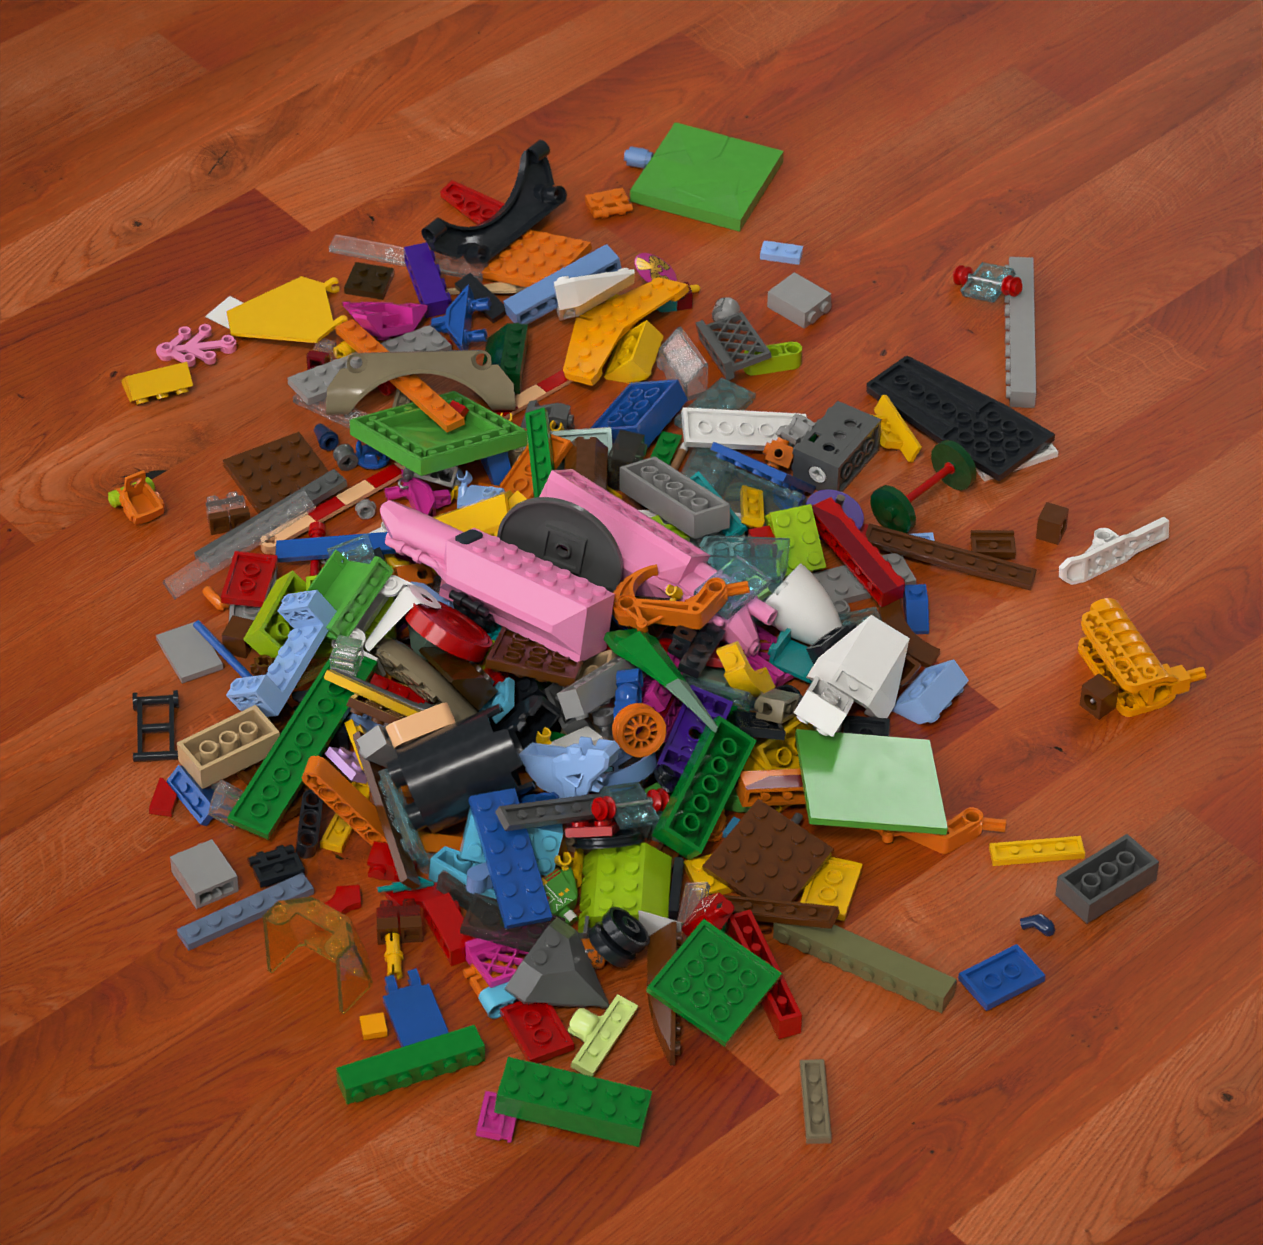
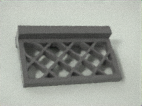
M742 312L707 325L703 320L695 323L699 340L727 381L735 378V371L772 358L771 352ZM741 320L740 324H732L733 322ZM717 328H722L721 331H712ZM728 329L735 330L733 333L727 332ZM741 331H747V332H748L746 335H745V334H739ZM722 338L729 339L727 342L720 341ZM735 340H742L741 343H733ZM748 341L755 342L754 345L747 344ZM729 348L736 349L735 352L728 351ZM742 350L749 351L748 354L741 353ZM755 352H764L759 355H754ZM736 359H744L743 361L734 363Z

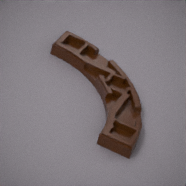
M900 599L882 608L878 604L880 620L910 638L906 654L919 662L923 667L934 666L940 655V649L925 642L912 631L902 614Z

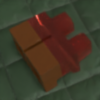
M414 898L403 900V906H393V901L381 900L380 906L377 907L378 945L386 944L385 936L389 933L391 940H393L392 933H398V924H400L401 943L423 942L420 906L416 905Z

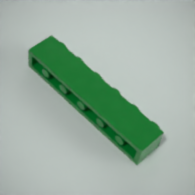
M471 1025L337 1067V1084L347 1105L361 1102L376 1095H383L398 1088L408 1087L417 1082L430 1080L436 1076L452 1073L456 1070L484 1062L485 1045L475 1025Z

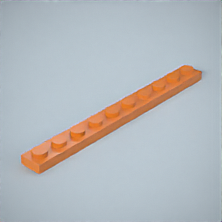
M353 319L335 327L336 334L357 353L389 352ZM415 374L389 380L447 433L465 425L464 417Z

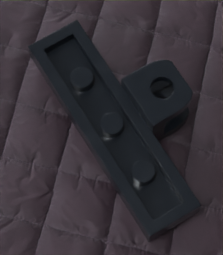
M707 623L697 634V631L678 625L672 635L676 640L671 642L667 651L681 658L677 668L680 672L698 679L724 638L726 630L721 629L715 624Z

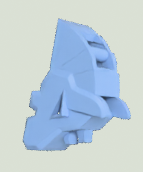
M581 736L579 744L574 743L565 748L532 742L519 756L526 767L525 770L537 783L538 787L549 793L555 792L559 795V798L587 795L590 791L599 793L603 789V785H600L598 780L603 782L606 779L607 775L603 772L618 759L620 747L616 741L599 739L597 744L593 745L592 738Z

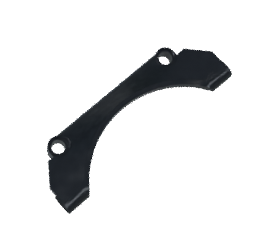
M538 140L522 153L513 190L502 208L490 219L475 226L463 227L450 224L438 217L425 226L421 233L430 249L454 259L464 256L469 264L487 263L564 203L567 198L565 188L553 186V176L547 158L550 154L548 144L543 140Z

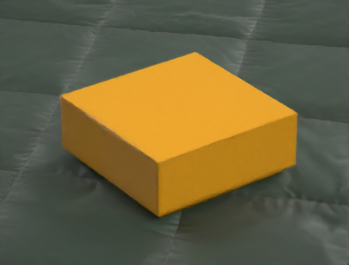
M384 1013L359 1016L364 1040L388 1036Z

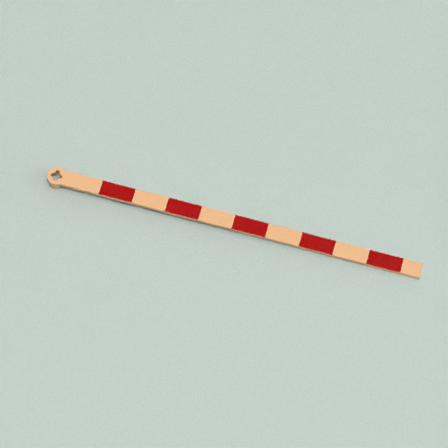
M562 369L516 395L514 411H493L492 409L491 411L498 415L503 412V418L508 419L510 413L513 416L527 408L529 401H540L573 381L565 378ZM396 462L278 529L264 534L260 538L261 551L265 554L275 555L277 540L294 539L308 531L310 523L315 521L324 522L401 479V469L404 470L405 466Z

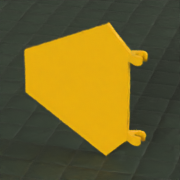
M301 276L226 311L231 336L318 343L332 332L336 326L348 321V317L345 315L333 321L326 291L331 293L339 292V286H332L339 283L338 279L333 277L322 283Z

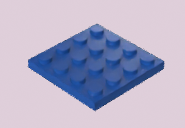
M713 442L711 450L717 452L716 457L802 495L805 492L813 494L816 486L726 446Z

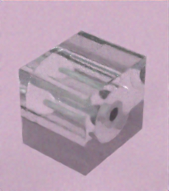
M338 635L329 658L330 668H336L356 677L364 657L363 641Z

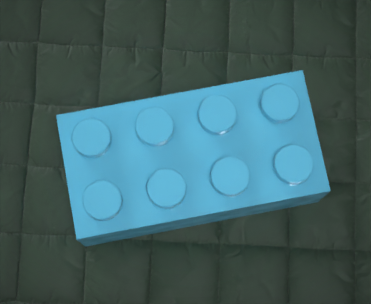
M470 808L460 847V856L463 859L485 863L486 860ZM562 824L527 828L540 875L546 876L555 869L554 858L559 853L563 837Z

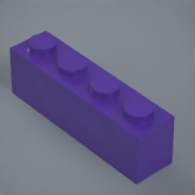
M427 242L404 247V262L419 303L427 305V311L424 314L425 318L446 314V309L451 304L450 294L445 292V280L440 278L439 264L434 262V251L429 249Z

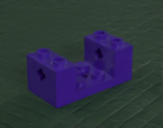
M694 685L690 686L712 719L718 716L725 720L728 719L733 705L732 701ZM684 703L657 762V767L661 764L667 765L675 772L678 778L681 777L700 739L691 738L689 731L696 729L702 735L706 724Z

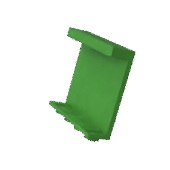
M336 549L307 590H318L337 611L326 626L329 631L324 638L345 642L394 571L381 557L375 556L370 564L349 561Z

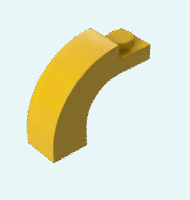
M739 641L717 649L716 652L726 671L724 677L732 690L740 698L752 700L775 688L766 667L756 671L753 670Z

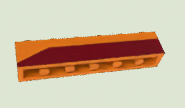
M800 769L742 771L736 782L735 791L742 807H752L757 799H760L769 806L806 804Z

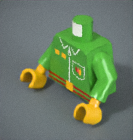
M563 852L564 863L559 855H556L554 858L555 864L561 866L562 869L556 868L543 877L542 883L552 915L555 919L558 917L571 926L578 920V916L572 911L576 906L578 891L572 868L568 867L572 860L571 855L568 852Z

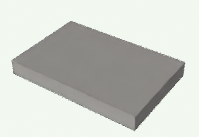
M194 622L156 635L159 646L181 683L223 669V663L214 648L193 627Z

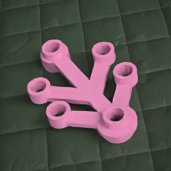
M203 324L199 327L197 335L185 345H180L184 340L191 338V329L184 326L179 328V335L171 342H164L158 345L156 353L163 361L176 359L182 363L187 362L188 367H192L196 363L195 357L203 360L206 364H214L216 362L215 352H204L201 350L220 348L223 353L231 354L236 351L237 344L231 335H225L219 341L200 343L212 334L211 326Z

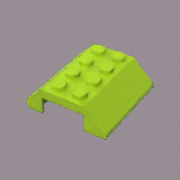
M647 843L593 849L585 855L582 871L585 877H583L581 884L579 908L582 913L579 915L578 933H583L585 916H589V928H592L597 922L602 921L603 915L612 907H620L628 911L638 921V910L669 919L672 857Z

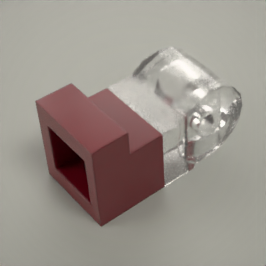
M323 338L318 343H315L313 350H309L306 355L307 370L316 367L314 365L318 362H322L323 365L333 360V349L336 347L335 340Z

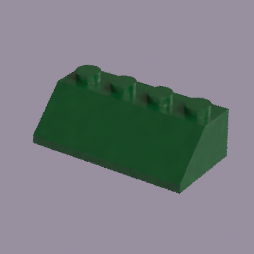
M507 323L487 338L485 351L491 356V365H499L514 384L515 394H520L528 347V324ZM485 354L483 365L487 362V356Z

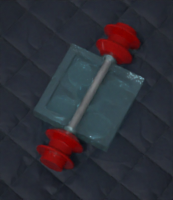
M984 262L979 265L974 273L971 267L959 265L952 274L954 283L963 286L960 290L963 296L993 303L1001 293L1016 297L1023 288L1021 279L1014 277L1016 273L1013 268Z
M639 782L605 786L600 791L602 797H597L593 800L591 811L594 817L600 821L614 817L621 830L655 825L660 820L656 812L664 811L670 797L663 788L651 789L645 794Z

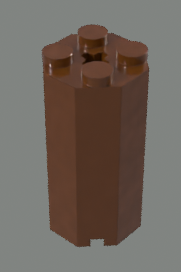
M577 437L572 441L573 446L565 456L564 470L573 469L607 491L608 447L597 437H590V439Z

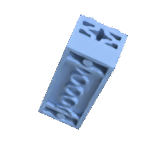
M318 590L290 593L282 599L278 612L294 629L288 634V639L279 649L278 655L268 667L266 675L236 678L231 683V688L226 696L240 711L256 705L266 717L279 715L329 631L326 626L337 612Z

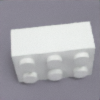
M815 676L794 713L801 722L805 724L811 723L816 726V730L822 735L833 737L850 710L854 699Z

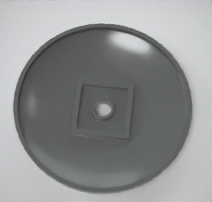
M536 497L516 504L502 519L497 533V537L500 540L516 545L525 552L533 553L535 557L549 561L561 569L569 570L578 577L586 578L588 582L597 586L612 587V593L616 590L623 572L620 549L607 527L586 509L558 498ZM560 545L565 546L568 551L561 549Z

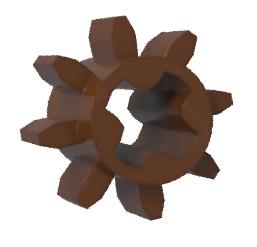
M268 655L254 658L255 664L250 665L251 673L254 676L266 675L268 667L274 662L275 658H271Z

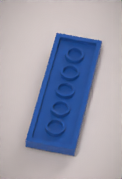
M515 788L470 796L468 801L505 929L550 921L552 913L527 828L505 831L495 813L499 806L519 804Z

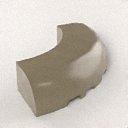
M384 636L369 652L379 659L382 667L391 677L401 682L403 681L411 690L427 702H433L434 706L447 702L456 722L478 713L471 703L443 675L402 642L392 637Z

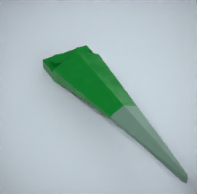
M637 629L605 633L604 641L615 654L641 668L642 671L679 698L713 732L717 731L718 726L656 637L651 636L648 632H637Z

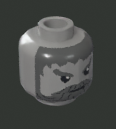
M729 297L718 299L712 311L713 321L715 322L739 313V303Z

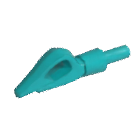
M418 876L421 886L417 889L434 886L432 881ZM392 882V885L377 887L378 893L387 891L396 893L404 890H413L400 882Z

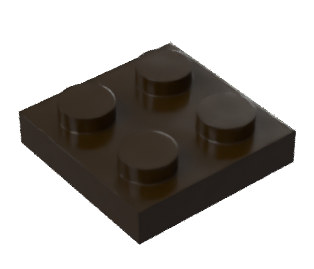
M355 262L344 286V294L383 300L394 277V268Z

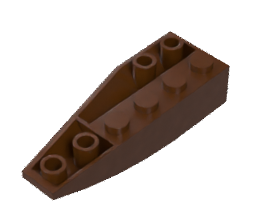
M671 922L649 936L650 943L647 947V987L680 948L676 946H681V932H677V922ZM647 993L651 1019L658 1041L670 1066H675V1056H680V1041H675V1037H680V1022H676V1018H680V1015Z

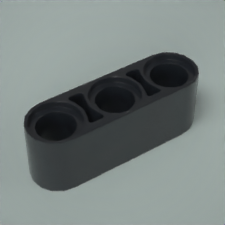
M311 789L305 791L302 797L295 847L298 856L304 859H309L316 853L323 800ZM306 822H310L314 825H307ZM304 842H307V843H310L311 845H304L303 843H304Z

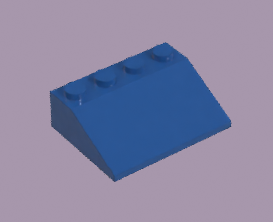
M678 379L629 383L591 428L611 427L612 443L627 449L644 450L661 434L663 428L672 421V418L682 409V406L688 399Z

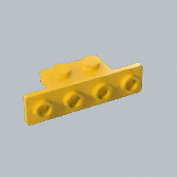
M882 395L874 408L877 415H872L881 419L880 444L886 449H900L907 461L913 462L921 450V445L889 397Z

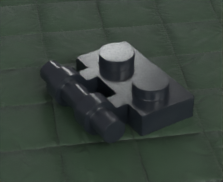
M454 590L450 592L449 598L454 600L452 602L454 609L473 620L489 633L496 629L494 617L489 613L490 610L484 607L483 603L469 599L468 595L463 592L458 593Z
M292 844L285 847L280 845L275 850L265 853L260 851L255 856L247 858L249 866L253 867V873L260 888L283 882L300 873L305 875L304 866L297 852L295 853Z

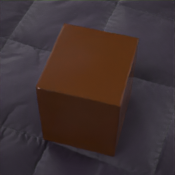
M1046 502L1038 517L1036 539L1058 545L1067 529L1069 508Z
M232 615L222 633V643L233 656L246 659L252 647L243 639L254 620Z
M1099 673L1082 685L1079 705L1100 720L1116 708L1119 688Z

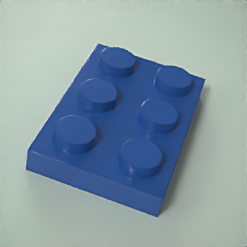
M1015 944L960 972L958 980L987 1011L1044 982L1045 974L1019 945Z

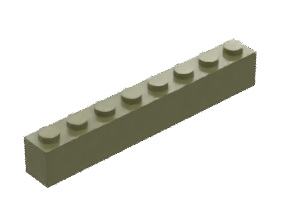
M774 923L773 938L779 942L817 957L823 962L837 966L843 971L855 974L888 991H893L908 1000L922 1004L928 1009L943 1013L955 995L956 978L836 925H833L832 929Z

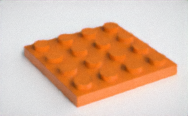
M529 229L508 245L482 271V276L484 279L529 287L586 256L592 250V244L581 239H573Z

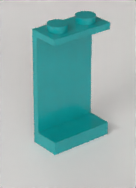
M787 628L785 632L781 631L777 643H772L769 648V663L785 673L810 684L812 683L810 679L806 678L814 666L806 650L808 647L791 640V629Z

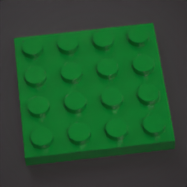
M703 919L648 985L646 992L725 1047L778 982L782 973Z

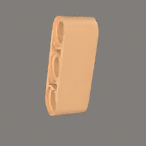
M445 702L397 720L385 728L394 749H397L456 721L448 703Z

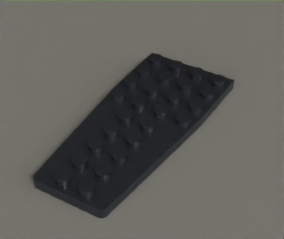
M904 356L866 384L867 393L878 401L882 395H887L902 418L937 443L950 440L961 445L970 454L975 467L997 481H1001L1055 441L1054 433L1009 406L910 356Z

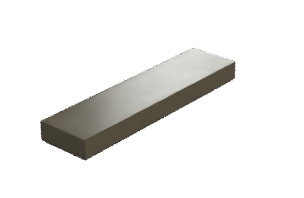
M824 1059L800 1060L806 1144L831 1143Z

